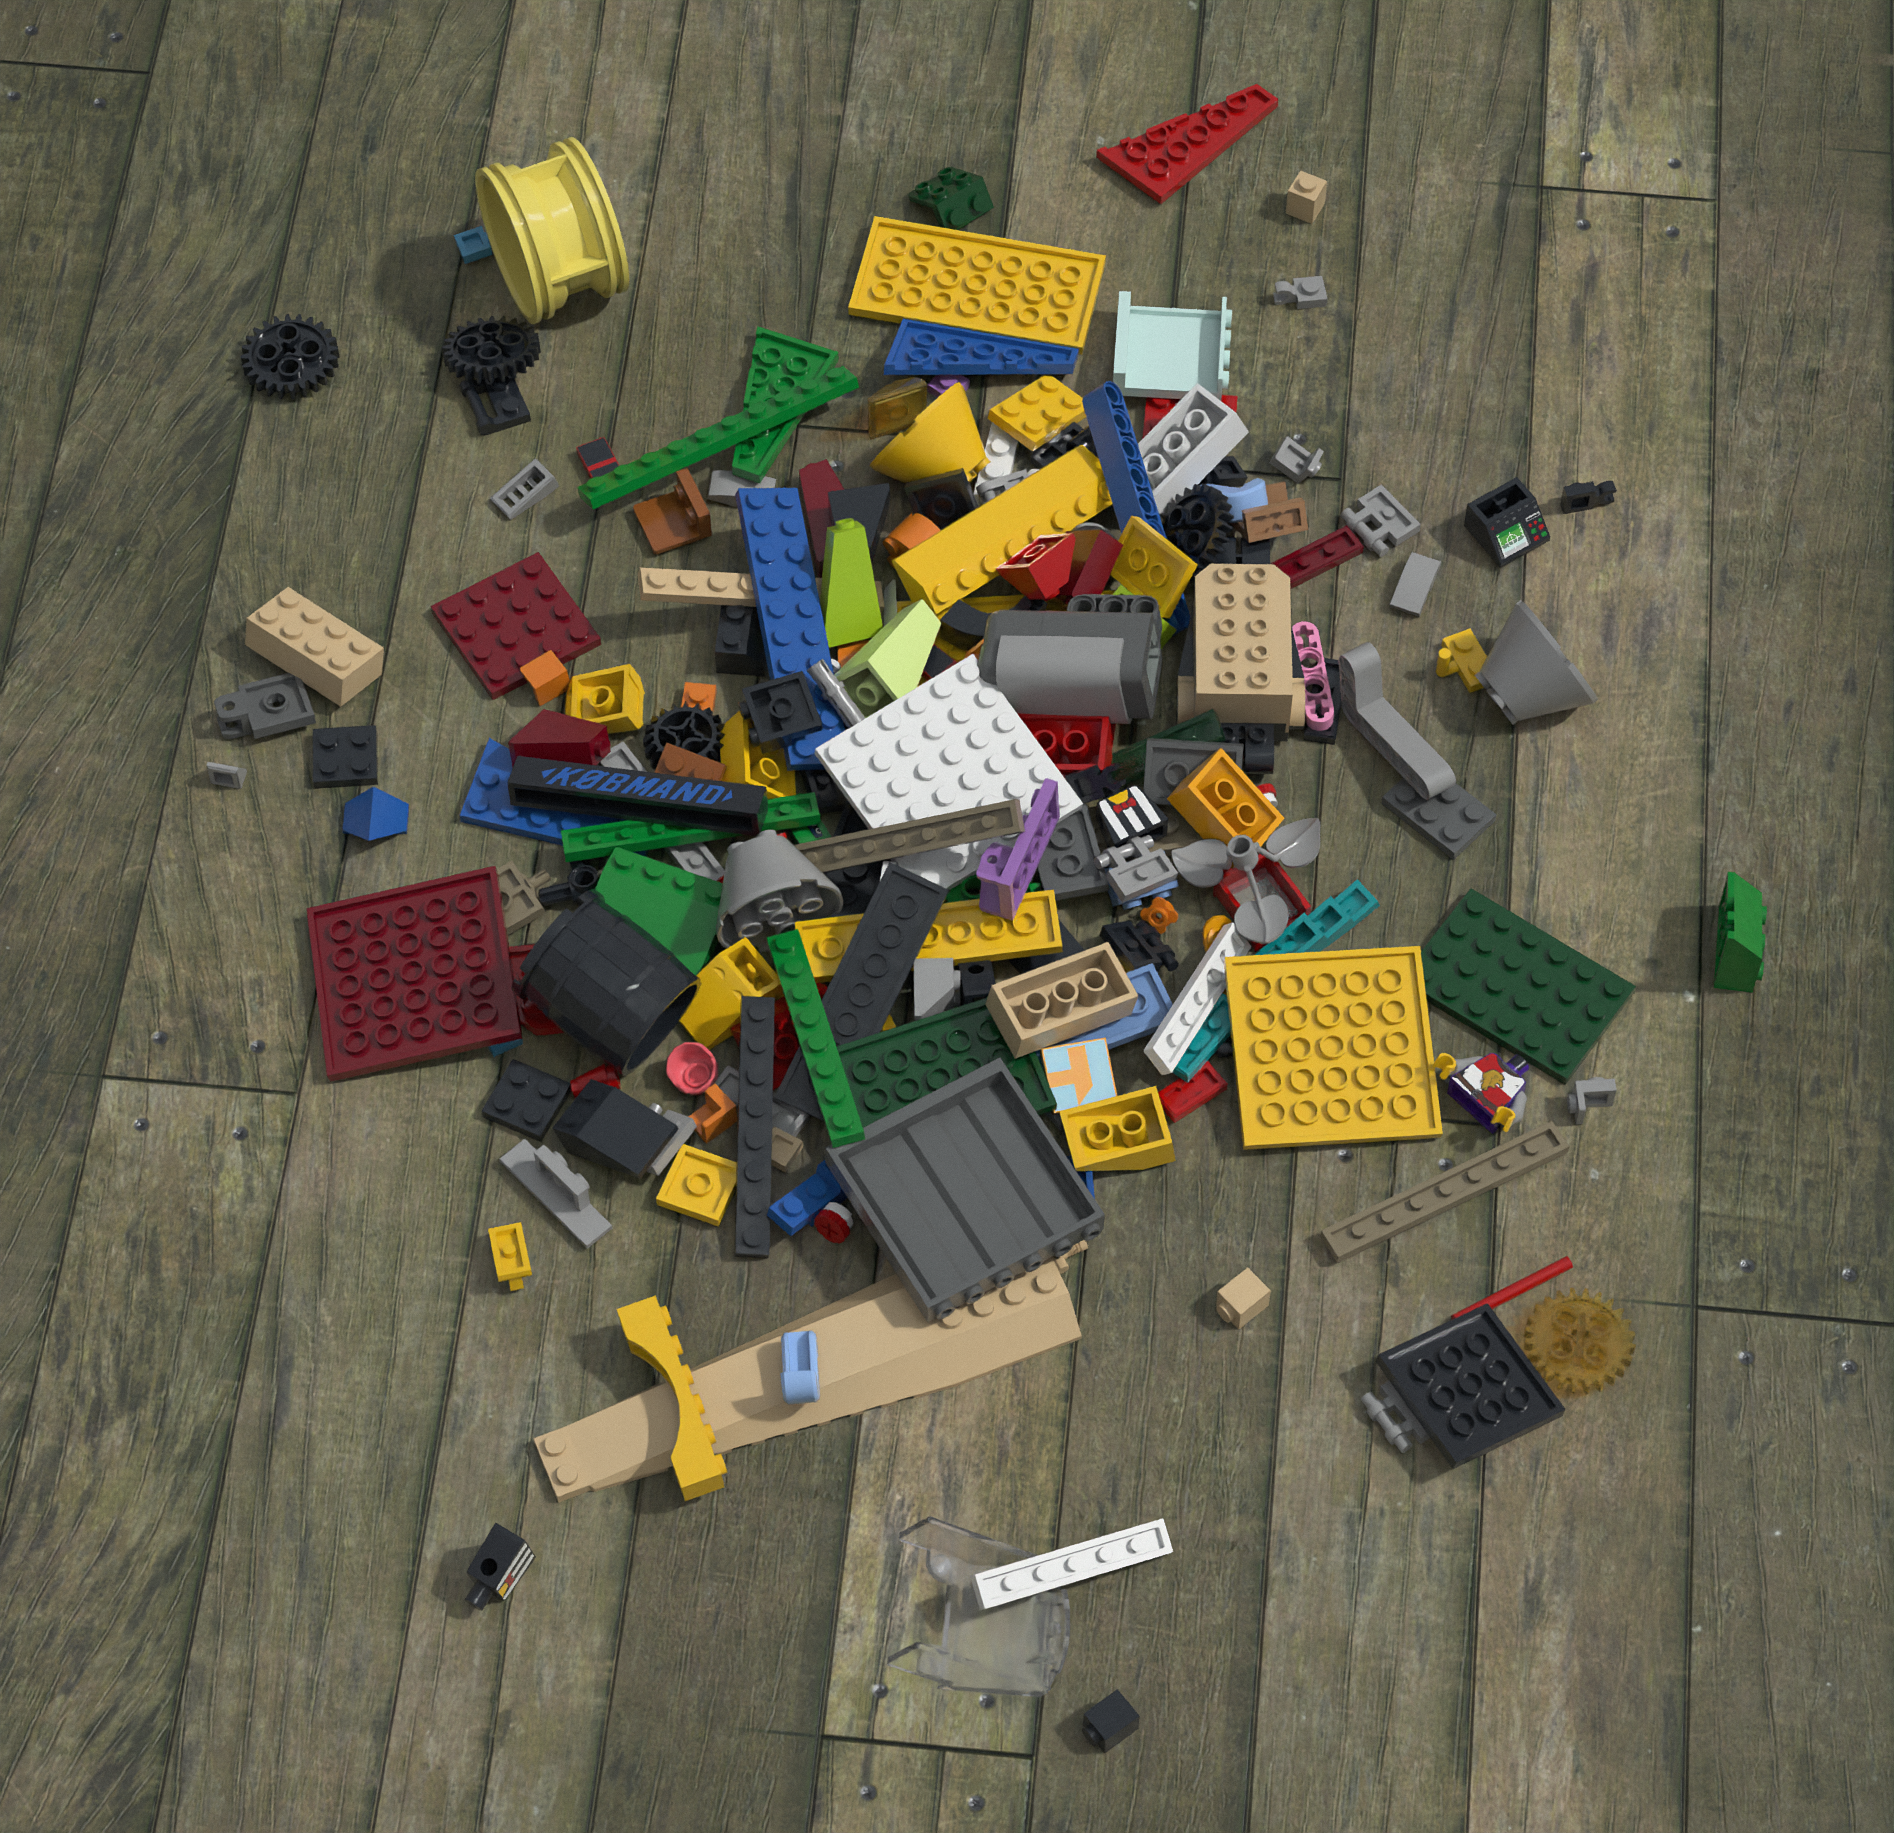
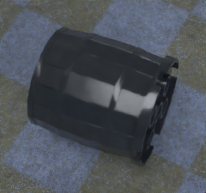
M592 889L578 897L577 900L582 903L581 906L573 913L566 908L542 934L519 968L525 973V976L521 983L514 979L511 989L522 1000L528 998L544 1013L548 1020L552 1021L570 1038L589 1051L590 1054L616 1069L621 1075L626 1076L642 1065L672 1032L695 999L702 983L701 979L680 962L671 951L628 916L621 914L606 904L604 896L596 889Z

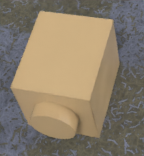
M1300 170L1288 190L1286 214L1313 224L1325 204L1327 181Z
M1247 1267L1217 1292V1312L1227 1323L1232 1322L1240 1329L1269 1306L1271 1290Z

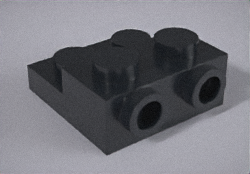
M803 671L742 689L743 701L738 702L739 710L744 721L750 719L752 728L748 729L751 744L753 748L759 746L762 754L792 746V739L823 730L822 722Z

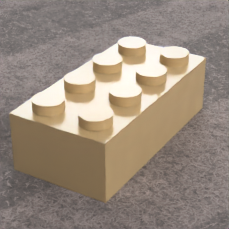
M289 587L246 618V646L286 672L300 678L303 683L340 707L382 675L384 653L382 646Z
M1109 942L992 985L985 1005L1016 1059L1131 1015L1138 999V994Z

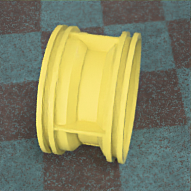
M569 137L564 139L563 142L552 143L546 161L523 169L514 164L504 167L500 163L491 164L489 168L482 167L477 169L475 174L476 193L489 243L502 277L520 312L529 323L536 324L542 319L552 318L555 310L565 305L569 295L585 289L592 288L604 298L614 296L615 293L620 294L628 290L629 268L627 256L613 207L593 161L576 138Z

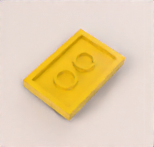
M1045 374L991 408L987 419L1033 452L1050 441L1072 422L1078 423L1086 418V414L1083 408L1082 397L1052 375Z
M1131 516L1118 540L1123 544V547L1110 575L1134 595H1147L1155 598L1159 605L1161 617L1170 618L1198 564L1140 517Z

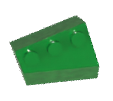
M1735 872L1727 873L1718 905L1713 988L1753 993L1756 980L1762 981L1764 962L1762 961V953L1765 947V934L1762 933V925H1765L1767 906H1762V892Z

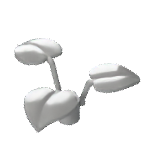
M1318 818L1302 819L1280 827L1268 838L1266 843L1268 851L1261 848L1258 842L1253 843L1249 836L1237 835L1229 841L1228 848L1220 840L1204 839L1186 847L1172 850V858L1180 875L1188 883L1201 888L1215 886L1220 883L1223 878V870L1230 869L1232 861L1237 869L1245 871L1255 901L1245 902L1237 909L1234 923L1237 931L1244 938L1260 944H1269L1284 932L1289 914L1284 900L1278 895H1269L1261 899L1252 873V869L1256 866L1259 859L1257 852L1273 862L1281 859L1283 865L1288 868H1299L1308 865L1316 858L1320 849V821Z

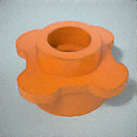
M1155 897L1148 908L1141 910L1140 917L1142 920L1148 921L1160 934H1163L1170 923H1176L1178 913L1170 902L1162 897ZM1157 913H1160L1162 917H1157Z

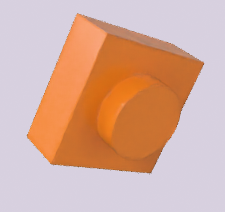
M685 682L681 707H683L685 701L691 708L699 702L702 711L710 707L711 711L714 712L717 694L716 685Z

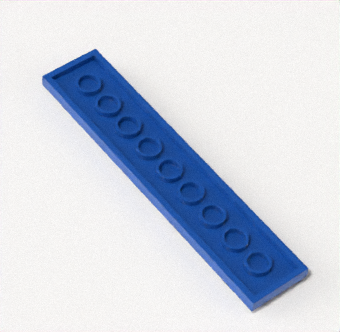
M738 488L735 497L770 680L803 671L822 722V731L792 739L793 745L783 748L787 771L826 770L814 754L815 748L844 732L845 728L843 720L828 699H823L821 696L823 692L806 671L815 663L824 659L834 674L798 488Z

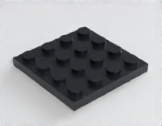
M1488 1303L1378 1354L1375 1361L1452 1469L1562 1417L1566 1410Z

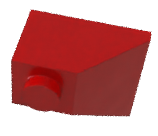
M1073 533L1040 535L997 567L996 570L1029 600H1051L1060 593L1059 588L1069 580L1076 538Z

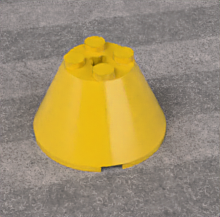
M960 382L955 383L914 419L916 422L906 432H900L875 457L869 466L874 471L905 484L963 468L970 483L991 461L986 456L963 385Z

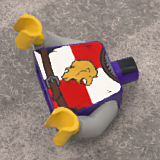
M1441 1053L1431 1065L1433 1068L1437 1067L1442 1070L1440 1077L1443 1080L1447 1079L1449 1075L1451 1076L1447 1094L1492 1134L1501 1124L1504 1125L1503 1131L1508 1132L1511 1125L1523 1119L1527 1097L1524 1093L1526 1081L1521 1076L1529 1070V1066L1520 1055H1515L1506 1063L1495 1053H1490L1484 1057L1476 1056L1463 1059H1454L1447 1053Z

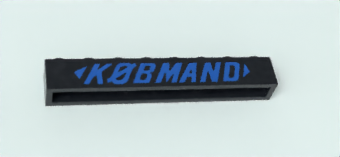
M517 756L507 782L510 804L513 806L758 836L761 833L768 812L767 789L765 786Z

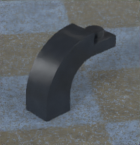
M1024 596L1009 610L1046 611L1048 604L1043 599L1029 600ZM958 599L940 619V638L957 648L968 651L982 640L986 620L992 613L976 610Z

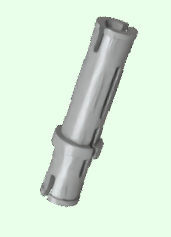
M821 659L806 670L823 692L821 695L823 699H828L848 728L865 719L843 688L845 686L843 681H838L824 659Z

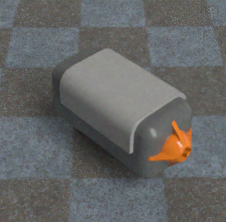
M1082 594L1070 600L1067 611L998 610L988 616L982 640L966 652L965 658L972 654L975 655L978 660L977 666L980 678L987 683L997 685L998 691L1002 692L1016 713L1109 716L1111 724H1130L1132 718L1152 719L1162 667L1160 644L1162 619L1159 605L1155 598L1147 595Z

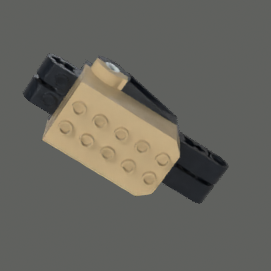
M1227 537L1230 541L1223 543L1221 546L1225 551L1224 554L1218 553L1216 555L1218 563H1210L1195 576L1193 607L1177 678L1176 724L1177 728H1193V740L1243 744L1244 774H1273L1274 741H1288L1289 730H1304L1305 683L1291 626L1290 577L1275 565L1270 564V538L1249 543L1244 537H1241L1240 554H1236V538Z

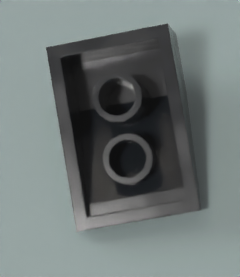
M590 1079L552 1128L567 1153L640 1179L679 1130L676 1124L616 1087Z

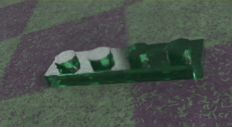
M1214 709L1148 737L1220 743L1226 740L1218 714ZM1147 738L1112 753V763H1119L1121 766L1111 772L1114 780L1126 779L1124 784L1126 785L1144 777Z

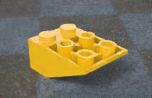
M744 937L720 952L696 975L701 979L702 984L695 999L679 1022L696 1043H701L710 1050L733 1035L730 1028L740 1023V999L742 996L773 997L775 1001L784 996L778 976L750 941Z

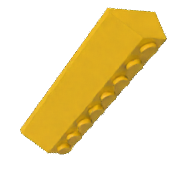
M1079 445L893 559L892 563L912 603L923 599L932 612L938 614L957 602L958 599H962L999 576L1000 574L996 568L1040 535L1064 534L1066 531H1071L1077 525L1111 506L1112 500L1100 461L1084 445Z

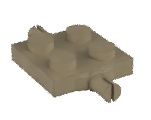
M512 860L497 869L507 936L545 914L535 891L538 887L551 881L545 868L530 878L519 872Z

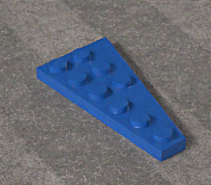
M903 318L884 364V375L1073 374L1078 360L1079 349Z
M491 738L487 742L460 813V820L463 823L562 846L561 830L627 821L624 819L511 805L507 784L513 769L510 751ZM649 850L637 851L633 853L647 857Z

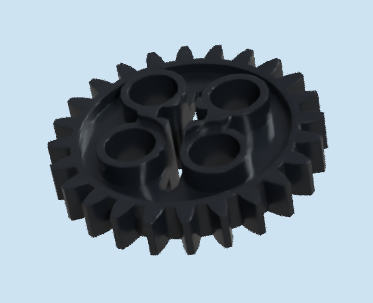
M286 314L284 321H280L277 316H274V324L270 325L268 322L263 321V330L254 327V337L246 336L247 345H242L243 355L240 356L244 375L248 376L250 385L256 384L258 392L266 388L268 397L273 395L274 392H278L279 399L282 400L285 393H289L291 399L294 400L298 392L304 398L307 397L308 389L317 393V384L327 386V377H334V368L339 367L338 358H340L336 337H332L331 329L324 330L322 321L314 325L313 317H309L304 322L302 321L301 314H298L295 320H291L290 315Z
M491 316L489 321L478 318V323L476 324L467 321L466 328L457 326V332H449V338L444 339L445 346H442L444 364L448 366L449 372H455L457 378L465 375L467 382L477 378V383L479 384L484 379H488V382L492 384L495 378L505 382V376L515 379L517 378L516 372L527 373L526 367H534V361L539 360V353H541L538 333L534 332V327H527V322L518 324L517 318L508 322L506 321V316H503L500 320H495L494 316Z
M1194 484L1192 490L1186 487L1183 496L1175 495V504L1167 503L1169 509L1167 514H1160L1163 519L1162 525L1167 540L1198 564L1192 575L1194 578L1210 563H1218L1216 555L1218 553L1224 554L1225 551L1221 546L1223 543L1230 541L1225 536L1227 532L1233 530V527L1228 525V522L1234 518V515L1228 513L1232 508V505L1227 503L1228 497L1223 495L1220 490L1206 484H1202V486Z

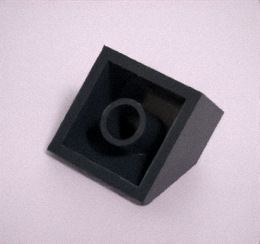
M721 605L715 646L716 673L766 677L759 658V652L761 648H764L757 607Z

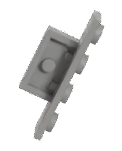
M524 1139L499 1158L500 1162L587 1249L612 1229V1225L590 1204L588 1192L590 1187L588 1182L581 1174L576 1173L574 1175L567 1168L568 1165L563 1156L557 1151L552 1153L545 1145L536 1150Z

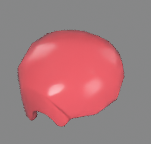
M684 1042L674 1047L667 1057L666 1073L673 1085L682 1093L690 1094L691 1096L701 1095L717 1080L718 1063L711 1051L703 1044Z

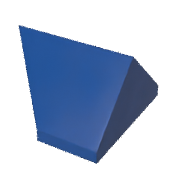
M373 786L345 803L343 834H353L368 841L393 834H407L409 804Z

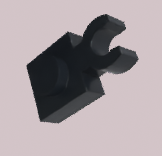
M1611 480L1604 481L1597 486L1594 485L1593 481L1573 483L1563 487L1560 506L1563 514L1591 510L1596 503L1604 505L1613 503V493H1616L1617 490L1614 482Z
M1119 763L1110 764L1102 773L1097 764L1065 776L1068 784L1083 804L1106 797L1109 794L1107 788L1115 790L1126 783V779L1116 781L1111 776L1112 771L1121 767Z

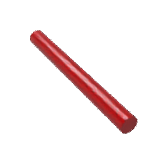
M1565 1256L1451 1315V1319L1453 1320L1487 1303L1491 1309H1494L1572 1269L1573 1264L1570 1258Z

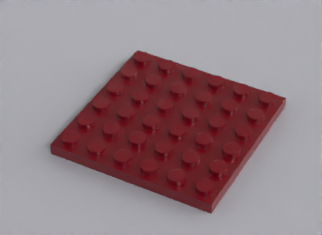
M496 866L306 908L326 1072L330 1082L523 1039L517 996L511 989L514 976L499 875Z

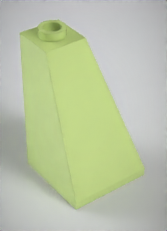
M923 599L902 609L834 674L839 682L843 681L845 684L843 688L865 718L918 686L941 625L939 619Z

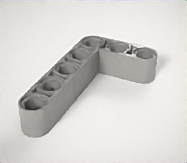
M1365 642L1340 655L1341 705L1345 716L1352 725L1424 799L1428 800L1456 785L1455 775L1448 763L1383 697L1381 659L1376 648L1370 642Z

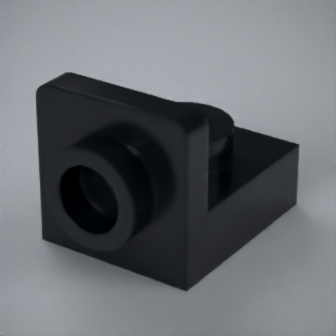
M1225 456L1198 485L1214 484L1237 487L1243 486L1248 477L1234 456Z

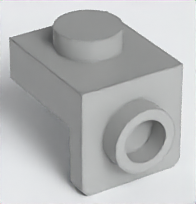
M1286 436L1280 442L1269 463L1299 484L1307 476L1312 478L1318 472L1322 465L1319 460L1324 451L1318 448L1313 453H1310Z
M1593 1077L1588 1080L1575 1081L1572 1094L1567 1095V1108L1569 1114L1574 1113L1576 1125L1583 1124L1586 1108L1613 1106L1617 1091L1615 1079Z

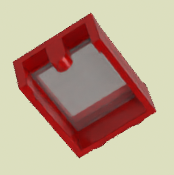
M1259 854L1258 862L1252 869V873L1261 899L1269 895H1278L1284 900L1289 914L1287 928L1303 913L1308 916L1311 913V905L1278 861L1273 862ZM1236 867L1223 870V878L1220 883L1214 886L1213 896L1218 898L1234 920L1237 909L1245 902L1255 901V897L1245 871L1239 870ZM1250 941L1255 952L1267 945V943L1260 944Z

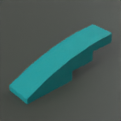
M1357 879L1335 899L1330 896L1308 916L1303 913L1285 928L1281 936L1264 946L1255 955L1320 952L1355 927L1377 909L1380 904Z

